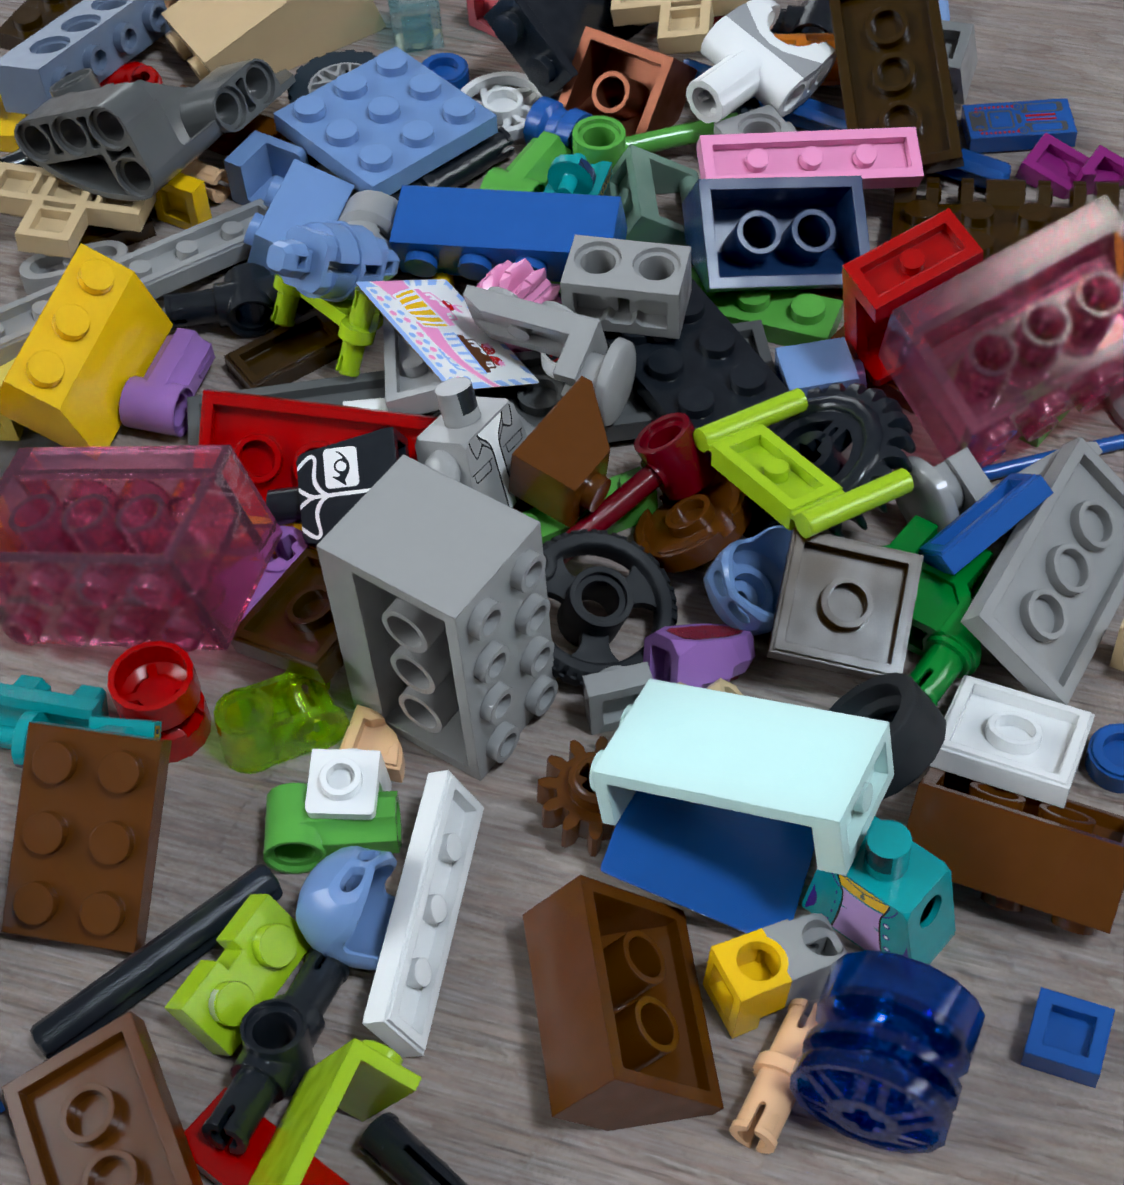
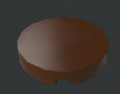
M717 472L713 480L704 489L690 497L680 500H669L662 494L659 498L663 504L653 514L647 508L640 516L633 534L634 541L644 547V551L647 554L650 552L660 563L659 567L661 569L664 568L668 573L694 569L715 559L726 546L739 540L751 523L755 511L754 503L751 498L720 472Z

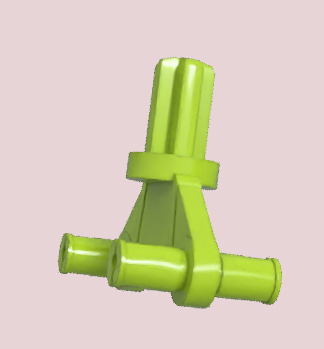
M275 273L273 287L278 293L271 321L280 326H294L300 297L340 326L338 336L343 342L335 370L344 376H359L365 347L371 346L374 343L376 331L383 325V314L358 286L355 287L353 300L346 299L342 302L325 301L322 298H308L297 291L296 287L285 284L281 275Z

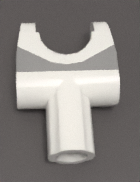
M751 0L722 17L709 30L701 45V53L714 66L689 83L686 89V98L690 104L691 111L698 119L707 124L719 122L753 97L765 106L772 105L780 116L784 117L803 104L822 84L837 58L836 49L827 42L813 43L808 46H794L784 43L770 31L780 15V5L774 0Z

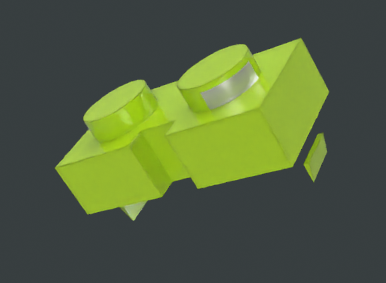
M250 894L216 939L225 949L218 960H200L164 1007L212 1054L232 1056L242 1042L240 1025L244 1015L256 1004L275 997L311 947L299 930L297 922L269 894Z

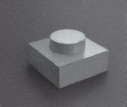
M648 662L629 666H611L598 673L582 676L585 715L591 735L619 728L624 709L629 704H634L649 678L653 679Z

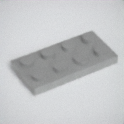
M1082 437L1069 441L1060 448L1044 476V480L1054 493L1017 523L961 620V623L1032 695L1068 705L1124 597V482Z

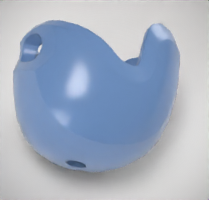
M783 525L769 527L754 537L730 543L712 561L703 578L704 585L712 607L726 625L738 631H750L752 636L772 631L792 530L789 531Z
M359 846L343 847L321 860L307 876L298 897L295 913L296 922L308 944L314 950L322 953L325 958L330 956L352 968L376 971L395 897L389 895L385 889L386 880L397 865V860L391 852Z

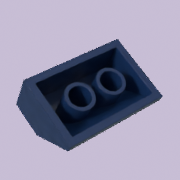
M861 176L698 179L682 203L686 246L691 247V264L707 292L843 288L842 265L870 251Z

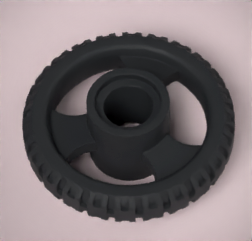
M587 529L573 530L570 533H562L543 543V554L546 557L547 596L561 603L557 613L559 630L569 643L578 647L575 653L569 655L554 643L552 673L556 679L559 677L562 679V682L576 687L580 685L583 688L582 676L598 673L611 666H629L642 663L644 646L634 655L622 661H619L613 655L609 646L633 608H644L653 611V626L650 634L664 626H676L678 607L676 606L677 600L674 588L670 586L671 581L664 568L661 569L659 567L660 563L650 552L647 554L644 551L645 548L638 545L635 541L629 542L627 537L614 532L608 534L606 530L591 529V531H587ZM582 555L603 557L624 566L629 570V575L625 578L612 568L594 566L583 570L574 577L566 569L563 560ZM591 600L599 603L606 610L608 616L599 617L591 614L585 609L582 601Z

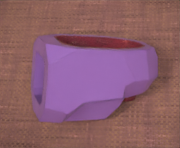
M700 623L664 626L644 639L643 662H648L653 679L672 683L680 681L686 685L707 688L719 678L728 682L738 679L740 674L746 672L756 656L754 639L751 632L735 629L726 624Z

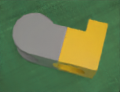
M812 913L790 921L786 919L711 946L703 986L733 1039L757 1029L760 1018L788 1007L792 999L804 998L808 1001L815 1000L835 991L851 977L855 970V964L827 917L821 913Z

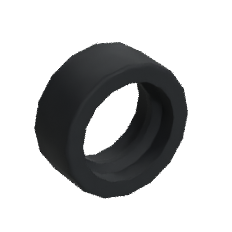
M898 672L877 675L858 684L839 698L828 710L889 722L894 777L883 799L899 793L919 778L935 760L945 740L946 720L940 710L911 676Z

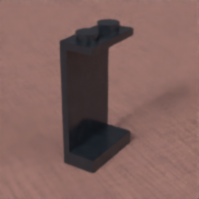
M500 0L483 16L540 94L549 98L563 89L570 80L579 74L572 65L586 26L628 41L651 24L642 26H614L610 11L612 0Z

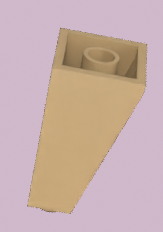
M179 0L161 13L172 32L165 36L183 61L191 57L187 62L200 81L217 67L255 58L262 59L268 63L274 73L284 69L291 70L309 62V60L315 57L319 58L326 55V53L338 50L373 35L386 27L373 0Z

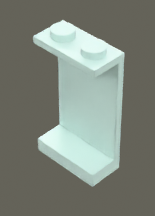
M649 678L634 704H629L624 709L619 728L605 750H600L595 755L590 768V787L596 792L602 823L616 826L635 792L641 791L812 827L817 869L846 876L894 777L890 726L888 721Z

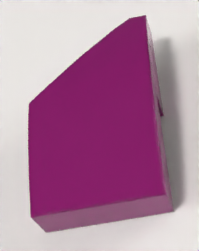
M1045 132L1023 160L1015 177L1020 180H1026V183L1034 188H1037L1038 180H1051L1053 196L1069 199V190L1072 188L1073 181H1086L1087 195L1094 193L1095 182H1119V187L1123 186L1124 158L1102 145H1099L1089 158Z

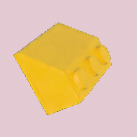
M80 243L0 387L1 415L99 465L122 424L119 415V401L125 383L133 376L144 377L173 326V323L134 271Z

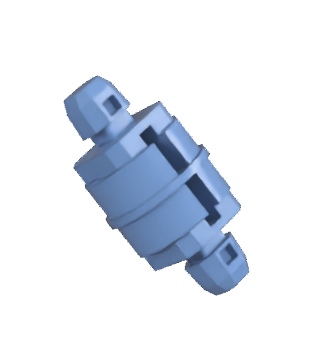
M335 220L309 222L303 226L294 225L287 231L286 240H279L268 248L266 260L268 268L272 272L281 275L285 284L296 287L297 291L308 298H322L325 301L342 302L346 299L353 300L354 290L357 287L356 282L390 280L397 275L400 262L398 255L388 248L385 239L374 236L372 231L362 225H351L345 221Z

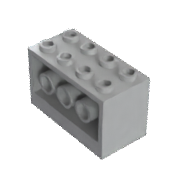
M403 454L316 545L354 708H356V705H361L377 711L385 718V722L396 734L481 781L496 762L503 763L510 757L517 746L522 730L535 715L541 716L550 708L558 691V683L552 673L554 643L551 637L550 601L547 596L546 557L543 554L541 523Z

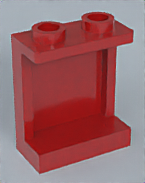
M950 208L842 265L845 339L851 355L855 360L859 359L862 361L865 374L875 386L887 383L973 336L976 332L975 321L959 301L960 277L983 265L984 251Z

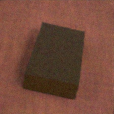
M314 309L296 318L294 326H281L224 355L227 370L244 389L292 383L339 358L343 342L338 336L339 326L319 310Z

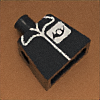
M389 427L297 456L296 461L298 486L271 489L267 492L266 507L271 525L278 527L302 524L305 544L317 549L316 545L403 454L409 457L408 438L394 427Z

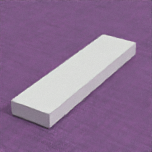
M449 770L428 773L362 1021L365 1027L396 1051L402 1058L423 1056L426 1050L484 810L482 804Z

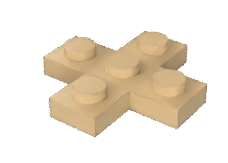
M612 0L610 11L614 26H642L659 22L657 41L660 53L691 54L701 51L704 38L714 25L715 16H725L740 5L751 0Z
M0 162V213L23 217L15 232L18 251L43 254L49 257L72 258L88 225L112 228L118 231L141 232L157 200L156 194L147 200L125 201L110 199L77 188L52 175L42 167Z

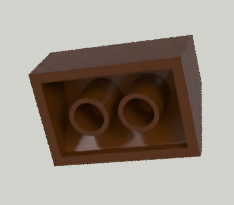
M932 767L919 782L906 827L911 833L913 842L946 863L951 870L952 887L954 883L982 891L980 898L984 902L1003 910L1020 912L1023 910V906H1027L1051 914V922L1054 925L1072 933L1093 935L1094 930L1097 929L1110 934L1124 890V816L1067 799L1063 809Z
M579 875L523 914L553 1118L612 1131L714 1115L724 1109L684 910Z

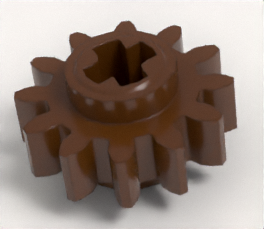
M604 736L598 738L594 752H586L583 745L576 740L570 741L569 761H565L559 756L550 755L547 758L546 777L538 779L537 802L543 805L541 823L543 828H556L562 825L561 846L564 848L573 845L579 837L587 839V850L591 857L598 855L602 841L611 840L615 829L614 825L602 823L596 792L591 789L589 781L590 768L595 755L600 750H605L608 745V740Z

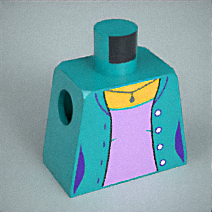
M874 816L847 875L844 876L817 869L802 901L803 908L810 913H821L826 916L834 930L912 985L952 939L956 931L952 875L949 867L945 862L913 842L911 833L906 826L894 820H881Z

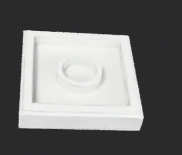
M964 675L944 718L946 720L945 740L935 760L929 766L1064 809L1095 714Z

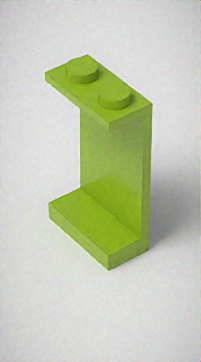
M356 1038L352 1039L304 1073L248 1185H300L337 1108L363 1122L414 1093L422 1077L403 1067L402 1057L390 1047L373 1040L359 1041Z

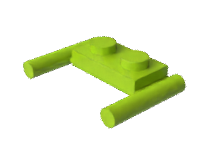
M799 388L699 427L693 432L696 447L703 453L707 451L712 452V467L790 531L796 527L804 538H809L908 494L914 488V482L910 473L906 469L900 468L848 492H844L842 490L843 487L767 427L807 410V398Z

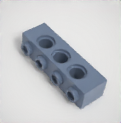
M82 0L0 57V95L6 112L29 115L44 102L53 98L49 89L54 83L82 69H92L98 82H102L118 70L120 66L126 64L171 30L161 15L167 9L164 0Z

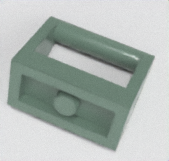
M630 144L613 167L612 177L605 191V196H621L628 227L626 240L686 246L684 225L659 216L656 194L680 193L683 203L699 179V175L694 169Z

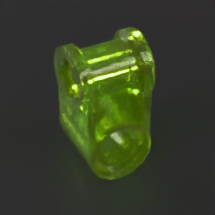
M286 671L284 674L247 687L235 688L225 693L217 701L213 712L223 757L228 766L240 773L253 774L312 752V749H327L336 745L344 738L347 728L350 726V721L344 709L334 705L328 692L331 681L325 685ZM303 684L308 686V693L304 694L301 688ZM315 723H318L320 727L319 732L314 730Z

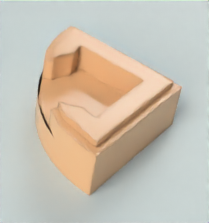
M356 705L340 749L380 750L390 780L402 783L405 774V758L397 734L385 722V718L380 713L368 707Z

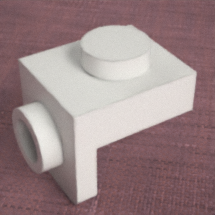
M355 748L312 749L305 801L307 815L313 819L372 820L376 816L378 792L391 791L392 787L381 751Z

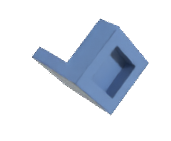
M255 130L223 160L233 202L245 205L260 198L264 201L274 176L278 175L284 178L294 158L309 165L306 150Z

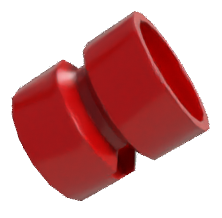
M161 640L150 641L127 649L114 661L108 672L107 687L120 718L162 721L160 739L172 740L169 763L178 762L192 756L205 744L211 732V715L201 691V685L194 664L188 652L174 643Z

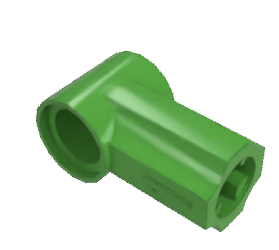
M543 131L538 138L531 139L506 170L499 167L490 169L483 178L480 189L544 192L548 183L547 175L551 163L560 154H572V150L564 145L560 136Z
M306 783L281 784L271 789L267 794L263 860L268 867L275 871L287 874L311 872L326 856L348 846L389 851L392 854L400 853V847H402V824L398 791L378 792L376 816L372 820L310 818L305 810L308 785Z

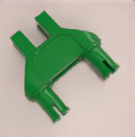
M915 515L890 545H885L884 547L918 554L921 551L920 548L937 535L938 525ZM987 549L955 575L943 573L924 561L922 562L907 646L908 650L922 658L908 676L915 680L936 707L939 700L956 678H963L964 675L971 676L981 663V642L961 623V620L987 577L983 572L992 562L993 552Z

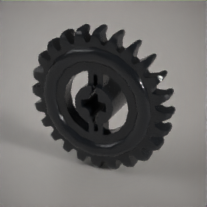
M833 383L829 385L825 393L822 392L819 386L811 388L806 395L808 401L806 411L767 427L843 487L842 490L844 492L893 472L892 469L904 468L909 473L912 472V464L902 450L910 454L916 451L915 443L910 436L913 433V427L908 417L903 413L898 401L887 397L882 389H867L864 384L860 383L850 384L847 389L843 383ZM853 443L850 457L846 461L841 453ZM753 501L755 511L749 527L742 535L746 539L751 538L769 527L782 524ZM886 504L876 507L879 511L887 513ZM863 514L850 519L861 529L867 530L868 527ZM842 523L828 529L832 535L844 538Z

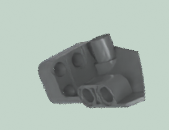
M257 58L217 67L194 87H177L144 80L115 85L110 83L101 87L92 69L86 68L71 73L54 83L49 89L53 98L44 102L17 123L14 129V136L18 147L30 160L52 175L77 188L110 199L125 201L147 200L223 134L234 133L243 129L291 87L296 80L294 75L287 69L274 73L268 63Z

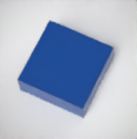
M1041 987L1020 1065L1096 1088L1101 1074L1115 1009Z

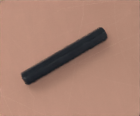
M264 864L254 866L31 1027L30 1033L43 1055L50 1059L109 1024L219 944L216 939L250 894H269L275 901H278L283 892L276 876Z

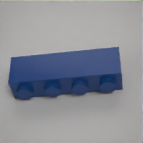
M402 185L389 243L400 259L399 267L401 272H408L418 277H432L436 273H447L449 275L463 276L470 280L481 281L496 265L502 264L506 260L517 263L526 258L534 271L545 267L546 278L549 281L560 282L575 235L626 240L628 227L621 196Z

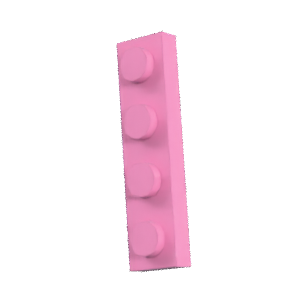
M916 127L700 135L696 145L700 179L861 176L863 189L918 187L924 177Z

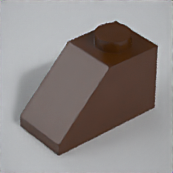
M581 376L512 453L508 492L569 528L575 524L586 509L590 512L597 510L607 496L611 486V479L606 477L610 447L591 380Z

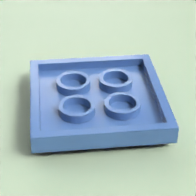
M397 46L382 52L372 60L348 73L340 75L337 79L305 96L299 97L296 101L273 113L276 130L295 145L304 148L307 154L340 179L355 185L354 189L356 191L373 190L388 195L400 190L402 185L414 182L498 133L496 114Z

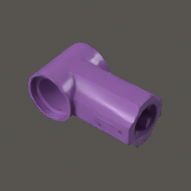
M177 328L173 335L167 336L144 377H130L123 387L119 401V415L123 426L177 437L186 435L188 432L187 397L195 396L215 359L212 343L201 338L195 330Z

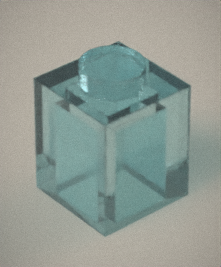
M387 0L394 46H397L406 53L445 48L438 0Z

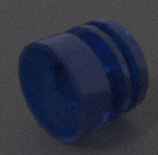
M867 950L846 953L832 964L817 1004L816 1021L818 1024L806 1033L803 1041L802 1055L796 1059L790 1076L789 1089L799 1105L814 1118L848 1138L878 1149L899 1153H931L946 1143L954 1115L952 1112L957 1109L962 1091V1085L958 1078L964 1076L969 1071L982 1031L985 1014L977 998L962 984L929 964L899 954Z

